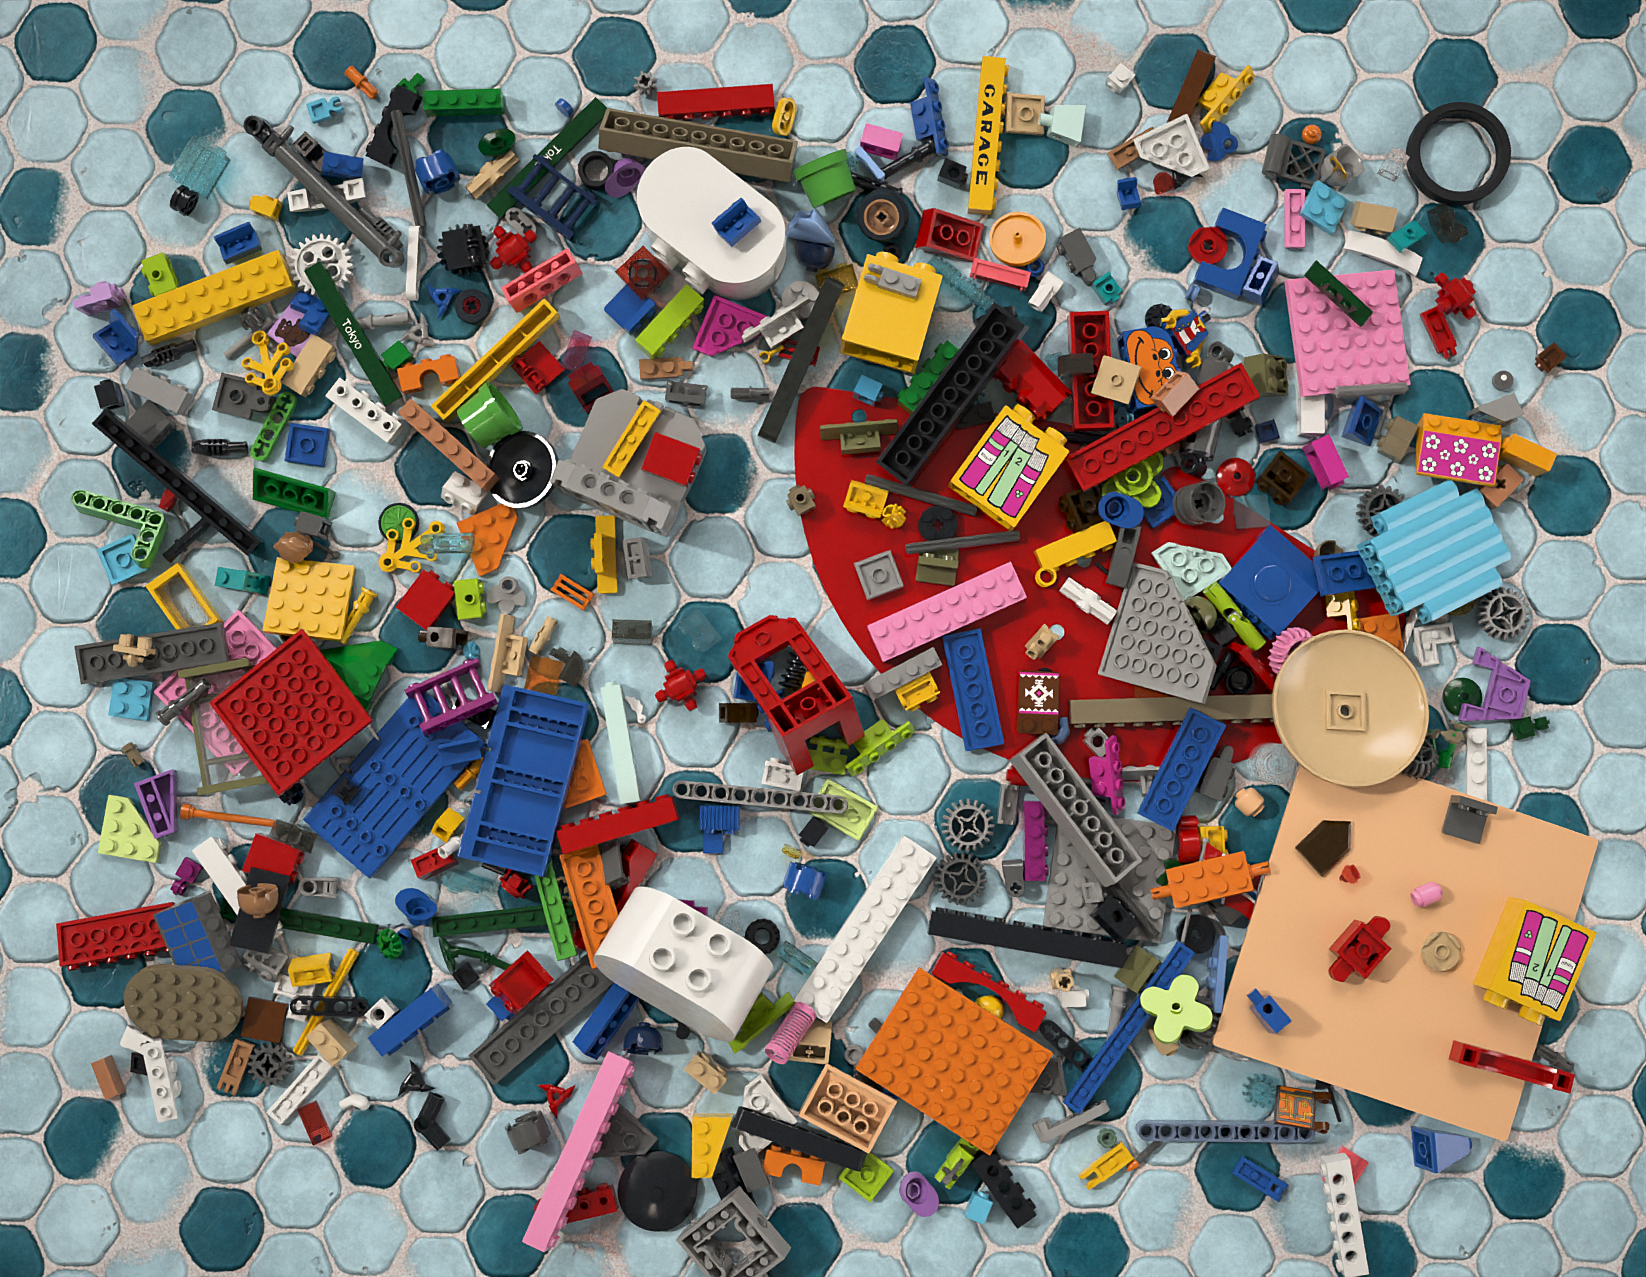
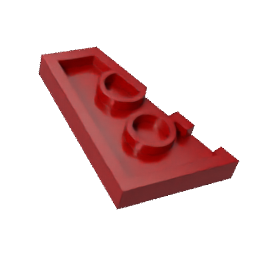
M1232 641L1224 646L1227 650L1236 652V659L1244 666L1250 667L1254 677L1265 689L1273 692L1275 676L1264 670L1265 665L1259 659H1255L1252 656L1253 651L1247 645L1242 646Z

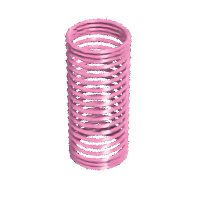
M796 1002L764 1049L766 1055L778 1064H786L794 1052L793 1050H795L812 1022H814L816 1018L815 1011L802 1002ZM799 1010L804 1011V1012L807 1013L810 1017H808L806 1014L802 1013V1012L799 1011Z

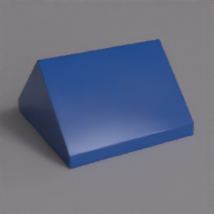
M1364 396L1358 397L1353 401L1341 437L1371 446L1383 410Z

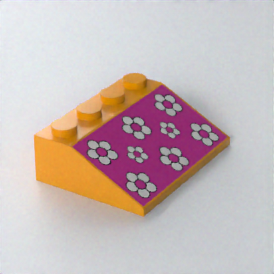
M1423 413L1417 424L1418 428L1416 431V475L1494 487L1501 447V425Z

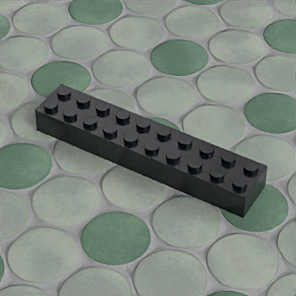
M994 302L876 463L904 485L912 486L1028 331L1029 327Z

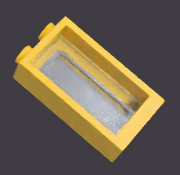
M176 563L146 585V588L176 630L223 622L220 615L183 564Z

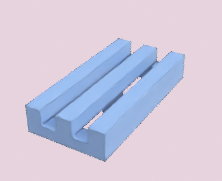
M861 146L856 148L855 158L875 181L882 183L885 180L883 171Z

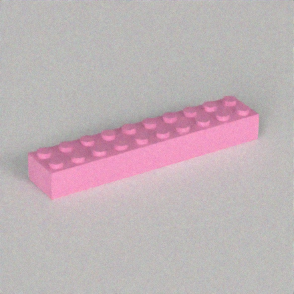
M607 1052L522 1240L523 1243L542 1252L556 1247L560 1238L558 1236L559 1230L565 1227L568 1221L566 1215L569 1209H573L577 1201L575 1195L578 1190L581 1191L585 1183L583 1177L586 1171L589 1172L594 1163L592 1157L601 1148L602 1141L600 1139L603 1133L606 1134L609 1130L611 1123L608 1121L611 1115H615L618 1110L619 1104H617L620 1096H624L627 1090L626 1081L628 1078H632L635 1072L634 1061L614 1052Z

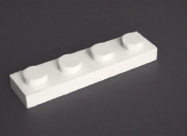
M1465 728V794L1487 801V728Z

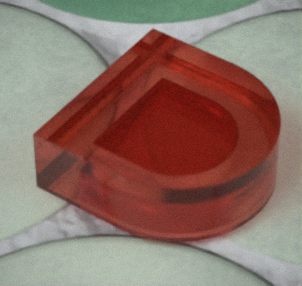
M1160 172L1154 177L1153 185L1156 195L1175 189L1173 178L1169 173Z

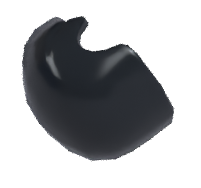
M1242 665L1233 666L1224 677L1225 686L1233 695L1246 694L1255 682L1252 671Z

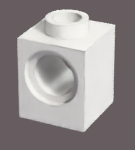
M384 996L365 1014L367 1017L366 1021L373 1028L379 1029L399 1009ZM377 1009L384 1011L385 1016L383 1019L376 1015Z

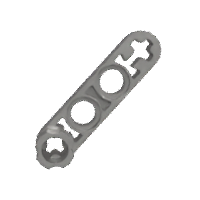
M1104 1099L1084 1108L1080 1114L1075 1112L1051 1124L1048 1117L1037 1120L1032 1126L1040 1142L1045 1143L1105 1114L1110 1108Z

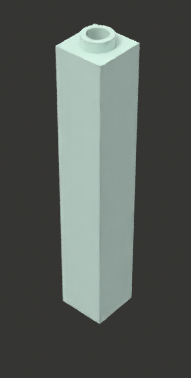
M616 681L605 683V687L600 689L620 804L641 801L622 685H617Z

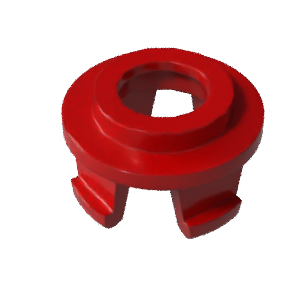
M508 869V872L499 878L502 882L501 886L516 899L519 897L525 899V895L529 890L533 889V885H528L523 889L528 880L523 875L519 876L517 873L510 877L514 870Z

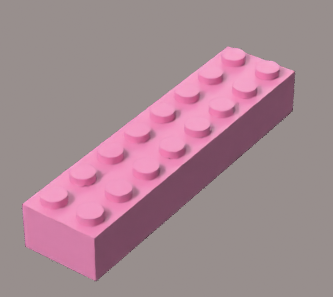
M1009 562L867 626V629L882 662H885L1022 601L1027 596L1012 563Z

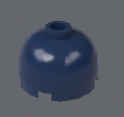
M798 240L796 246L797 260L800 264L806 266L807 271L817 272L818 269L828 267L835 253V247L820 243L816 244Z
M640 1022L638 1026L632 1027L626 1033L623 1051L627 1050V1053L636 1055H648V1052L654 1051V1055L661 1054L663 1052V1038L656 1028L650 1027V1023Z

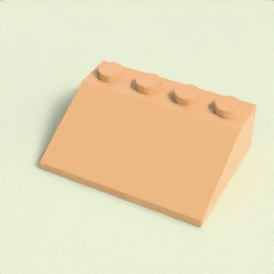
M826 1063L800 1109L799 1117L869 1154L897 1100Z

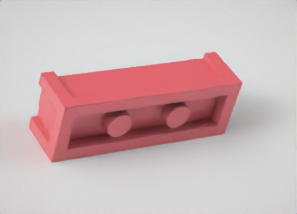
M974 258L969 277L973 278V281L977 278L1019 289V293L1026 291L1031 272Z

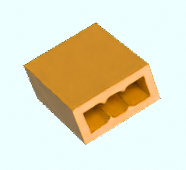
M1516 434L1501 439L1499 460L1535 477L1550 471L1557 453Z

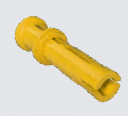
M365 587L361 588L362 592L357 601L353 602L352 606L354 608L346 619L343 640L341 642L343 644H347L363 614L369 612L370 604L374 598L378 597L376 593Z

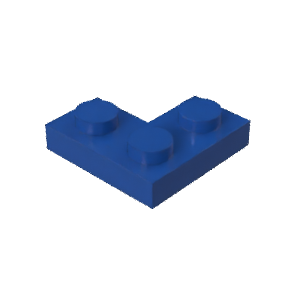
M299 290L290 302L291 309L305 314L299 322V329L317 336L330 318V314L321 299Z

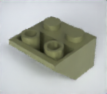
M1265 353L1244 357V368L1260 397L1288 395L1289 385L1286 375L1287 363L1285 357Z

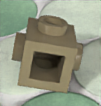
M796 485L789 489L790 493L787 494L788 500H786V503L791 511L795 510L798 517L816 508L812 500L815 496L810 488L806 489L805 485L801 487ZM799 497L804 498V500L801 502H799L797 499Z

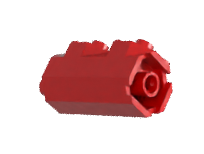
M1022 340L1019 341L993 376L995 380L999 379L1003 383L1002 387L1007 393L1014 392L1017 395L1015 401L1033 413L1036 417L1034 419L1036 422L1038 420L1044 421L1072 393Z

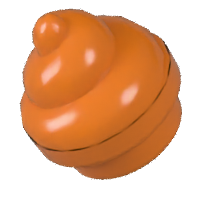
M1308 125L1302 131V139L1307 144H1316L1321 138V130L1316 125Z

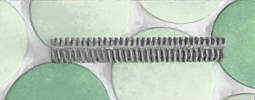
M1405 382L1336 386L1335 390L1333 389V394H1335L1336 398L1405 394L1409 387H1407Z

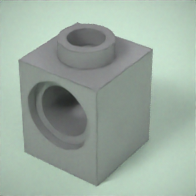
M1090 728L1084 734L1086 738L1082 741L1097 757H1103L1106 754L1105 741L1108 737L1100 728ZM1095 736H1099L1102 739V744L1099 747H1095L1092 743Z

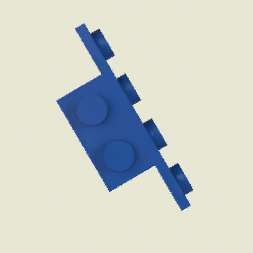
M925 77L924 83L927 97L910 102L916 140L922 141L934 137L936 153L946 156L948 155L949 143L945 137L944 130L946 126L941 114L942 104L938 96L939 86L934 79Z

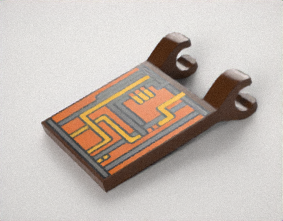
M1276 1085L1274 1124L1327 1134L1330 1126L1329 1123L1324 1121L1315 1122L1316 1101L1328 1104L1331 1099V1093Z

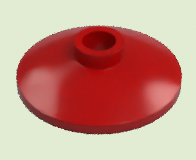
M1227 459L1217 469V485L1229 496H1242L1249 492L1254 485V470L1244 459ZM1234 473H1238L1240 475L1239 480L1234 478Z

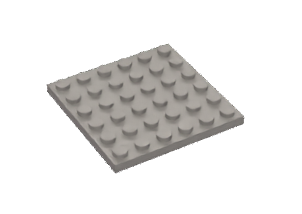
M1110 816L1142 859L1118 883L1138 908L1141 909L1142 913L1146 915L1157 931L1160 932L1158 936L1151 939L1152 937L1149 938L1148 936L1149 933L1146 934L1144 932L1145 929L1141 928L1142 925L1139 926L1140 924H1138L1128 935L1127 939L1160 943L1167 897L1154 901L1151 888L1161 887L1156 880L1166 871L1164 861L1172 859L1176 827L1174 831H1170L1157 823ZM1057 824L1043 925L1110 936L1089 916L1100 902L1085 903L1081 885L1085 882L1100 880ZM1101 886L1102 893L1118 898L1116 897L1117 895H1114V891L1111 892V887ZM1113 913V920L1117 922L1118 917Z

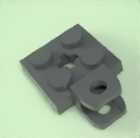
M221 373L212 410L251 420L254 411L269 414L276 399L273 396L266 395L263 391H259L260 386H250L243 377ZM237 391H239V395H241L240 399L235 401L232 395L236 394Z

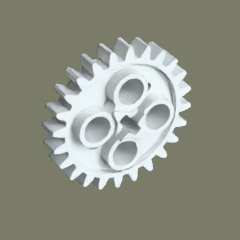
M320 234L319 239L313 235L312 241L306 237L305 245L299 242L301 249L294 248L297 256H291L295 262L290 263V266L295 268L290 272L296 276L293 280L296 283L300 282L298 287L300 289L305 287L304 292L308 294L311 291V295L316 297L317 292L304 270L322 261L329 274L331 270L338 269L337 274L332 279L338 288L345 289L343 283H350L347 276H353L349 269L354 268V265L349 263L354 259L352 256H348L351 251L345 249L346 245L340 243L338 238L333 240L331 235H328L325 239L323 234ZM333 250V255L325 258L326 252ZM314 255V260L307 263L308 256Z

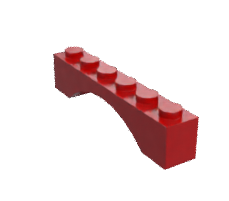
M634 839L630 840L622 854L623 874H625V878L630 877V882L619 889L617 888L613 895L618 915L633 890L645 879V874L650 866L654 864L657 853L651 848ZM578 927L573 935V940L578 948L586 951L581 930Z
M947 951V953L941 952L931 970V974L947 983L971 982L993 990L1008 1003L1016 1021L1036 1033L1047 1013L1043 1009L1044 1005L1036 1000H1033V1002L1027 1000V995L1019 990H1016V992L1008 989L1010 985L1001 980L997 983L991 979V974L984 970L981 973L974 969L975 965L966 960L962 963L957 960L958 956L950 951Z
M1453 1040L1449 1060L1459 1064L1503 1074L1569 1094L1571 1093L1575 1074L1562 1069Z

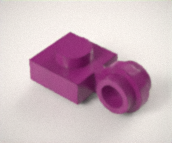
M185 857L175 873L181 880L174 881L170 888L173 891L172 893L176 896L183 895L187 889L186 881L194 884L203 866Z

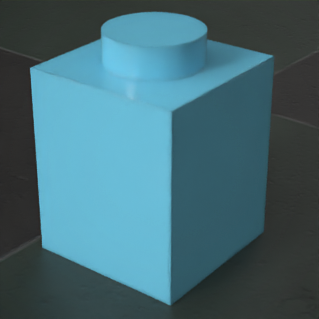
M973 1190L964 1211L965 1217L984 1225L993 1204L990 1194L979 1190V1192Z

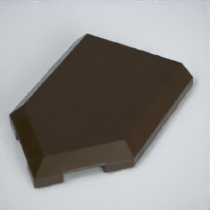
M1323 820L1295 847L1321 877L1350 850L1351 821Z

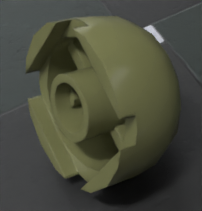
M1189 597L1184 602L1201 636L1205 635L1215 625L1214 623L1217 619L1215 606L1209 599L1204 597Z

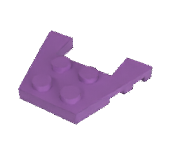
M1476 647L1472 664L1490 669L1491 674L1482 708L1462 703L1458 721L1521 719L1531 681L1513 668L1500 662L1495 656L1487 653L1482 647Z

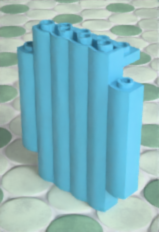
M1452 480L1440 483L1370 517L1379 535L1356 545L1359 555L1363 559L1367 571L1372 577L1390 616L1399 615L1415 608L1422 624L1431 622L1502 586L1501 576L1494 567L1511 559L1509 548L1503 542L1501 532L1494 524L1492 513L1486 507L1481 492L1476 488L1459 496L1457 486Z

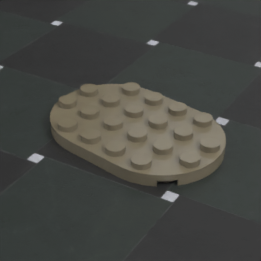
M170 964L150 965L141 969L130 979L124 992V1006L131 1021L146 1034L161 1039L216 1041L229 1035L238 1025L243 1014V999L236 984H232L225 978L226 975L209 967Z

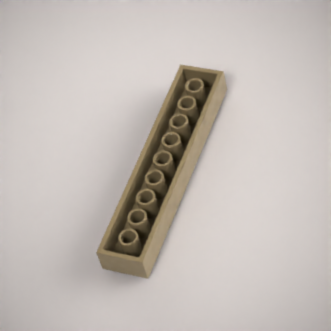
M607 108L599 128L598 149L640 156L646 159H656L671 149L694 147L705 151L733 173L790 183L796 161L798 141Z

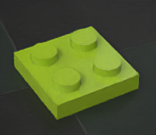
M870 1151L869 1154L867 1153L861 1172L845 1167L839 1175V1179L868 1202H871L894 1172V1169Z

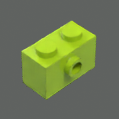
M161 252L141 260L143 265L141 271L144 277L149 280L150 285L148 288L153 297L181 287L169 256Z
M478 578L454 581L458 620L485 618L484 613H487L486 602H483L482 594H485L484 583Z

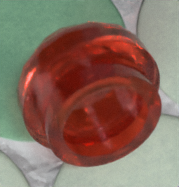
M1347 864L1344 866L1339 880L1355 884L1361 878V875L1354 864L1350 866Z

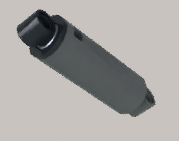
M1219 341L1210 344L1207 349V355L1210 359L1201 360L1196 378L1197 386L1233 367L1230 364L1234 356L1231 348ZM1223 418L1182 440L1179 454L1184 457L1180 463L1181 470L1194 478L1204 476L1207 471L1205 462H1212L1214 459Z

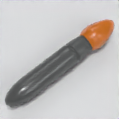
M1153 1141L1136 1159L1130 1161L1127 1171L1137 1169L1144 1160L1160 1147L1163 1141Z

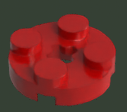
M1202 227L1197 229L1190 237L1187 250L1196 263L1200 264L1204 261L1214 265L1219 263L1226 255L1227 239L1225 234L1216 227ZM1204 242H1205V243H1208V242H1211V243H1212V245H1211L1212 250H1211V251L1204 249V245H1203Z

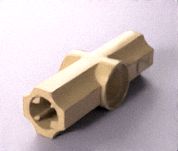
M511 150L499 155L494 161L487 162L480 169L479 174L465 188L478 200L491 187L498 186L504 180L505 175L520 162Z
M1055 967L1049 974L1053 990L1061 989L1063 992L1070 991V988L1074 985L1070 969L1062 970L1060 967Z

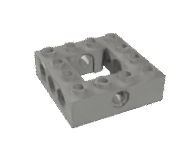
M740 1186L683 1229L676 1239L707 1277H761L784 1260L791 1249L789 1244ZM735 1217V1228L738 1232H742L750 1242L749 1245L754 1249L752 1253L737 1264L734 1263L712 1237L720 1228L724 1229L729 1221Z

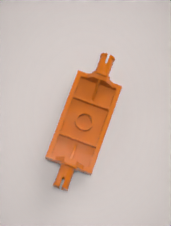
M1244 851L1166 869L1169 883L1165 886L1151 888L1152 898L1155 901L1171 896L1175 909L1239 895L1254 891L1252 879L1255 876L1270 874L1271 869L1269 868L1268 861L1253 865L1248 864Z

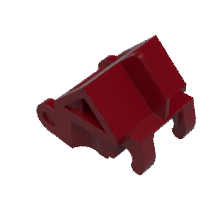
M589 362L581 368L578 367V370L568 375L571 380L568 384L587 415L592 410L596 399L614 392L598 364L594 366L592 362ZM605 386L608 388L607 392L585 404L583 401L588 397L587 394L596 388Z

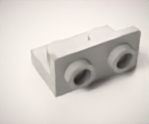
M271 947L270 954L246 949L241 957L242 966L246 971L255 972L263 980L274 983L289 960V956Z

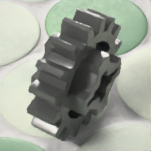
M274 1042L269 1043L268 1047L264 1043L261 1045V1049L259 1047L255 1048L256 1054L252 1053L249 1056L253 1061L247 1063V1065L252 1066V1069L248 1072L255 1074L252 1079L258 1078L259 1085L266 1082V1087H269L272 1082L274 1085H277L279 1080L284 1081L286 1079L284 1075L290 1074L287 1068L293 1065L288 1062L291 1055L286 1056L285 1054L288 1049L281 1050V1044L274 1047ZM266 1052L264 1059H259L261 1054ZM270 1061V1064H273V1067L270 1068V1065L267 1064V1062ZM281 1069L280 1073L274 1077L276 1070Z

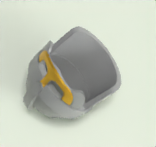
M1343 144L1324 159L1321 167L1320 181L1330 186H1345L1365 171L1363 162L1349 145Z

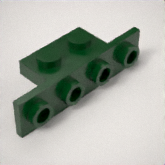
M1317 260L1314 261L1304 274L1312 284L1360 327L1365 324L1373 313L1369 307Z

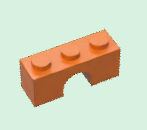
M451 354L441 355L440 359L437 360L424 359L421 360L420 364H403L402 368L397 369L401 390L406 395L424 391L423 381L425 376L430 373L438 374L440 383L443 386L454 384L461 377L458 360L455 356H451Z
M777 1144L767 1146L763 1164L767 1175L781 1177L785 1166L796 1164L802 1170L801 1182L821 1185L825 1160L803 1154V1152L791 1149V1151L785 1150L783 1146Z

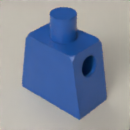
M1256 988L1246 995L1253 1003L1249 1007L1268 1033L1277 1034L1292 1021L1270 995L1262 996ZM1264 1005L1267 1007L1266 1012L1263 1011Z

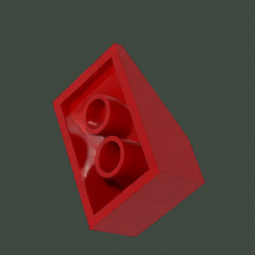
M936 208L923 210L915 248L973 262L974 258H977L984 224Z

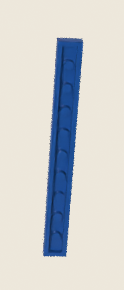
M1180 941L1176 942L1160 964L1156 973L1150 978L1146 987L1140 992L1063 1100L1065 1105L1078 1114L1082 1112L1150 1017V1014L1146 1013L1141 1007L1140 997L1142 992L1149 987L1169 990L1173 980L1181 974L1195 954L1194 951Z

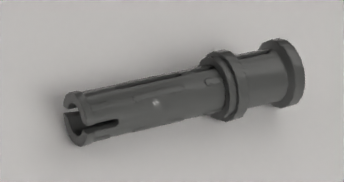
M202 678L179 698L169 701L164 709L158 710L155 713L157 719L163 725L168 726L174 717L183 714L184 709L211 688L209 682Z

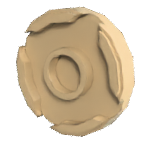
M1443 931L1432 932L1421 943V958L1430 969L1448 971L1455 967L1460 959V944L1450 933Z

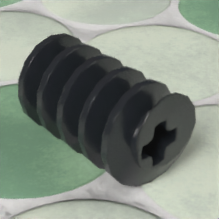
M789 652L793 659L786 660L790 666L783 668L787 672V674H781L785 681H779L778 684L797 691V688H802L799 681H804L802 674L806 673L807 670L796 653Z

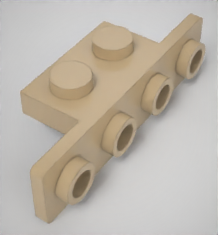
M508 614L500 615L495 650L491 662L492 667L488 680V691L501 693L505 674L522 675L528 638L512 635L515 616Z

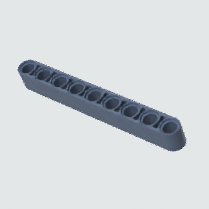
M1140 1120L1135 1127L1136 1133L1144 1141L1311 1142L1315 1137V1131L1308 1130L1305 1136H1300L1302 1128L1274 1124V1121ZM1144 1126H1150L1148 1134H1141V1129ZM1164 1126H1169V1133L1162 1135L1161 1129ZM1184 1126H1189V1133L1181 1135V1129ZM1208 1126L1209 1133L1201 1135V1129ZM1226 1126L1229 1127L1228 1134L1221 1135V1129ZM1249 1127L1248 1134L1242 1136L1240 1134L1241 1129ZM1268 1127V1133L1265 1136H1261V1129ZM1288 1127V1133L1285 1136H1281V1129Z

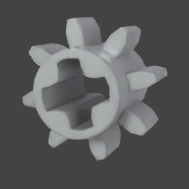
M640 71L641 75L634 77L637 82L634 85V89H640V96L643 93L651 96L652 90L657 91L656 86L653 85L657 83V78H651L652 74L650 71L648 74ZM644 81H647V83H648L647 86H644V84H643Z

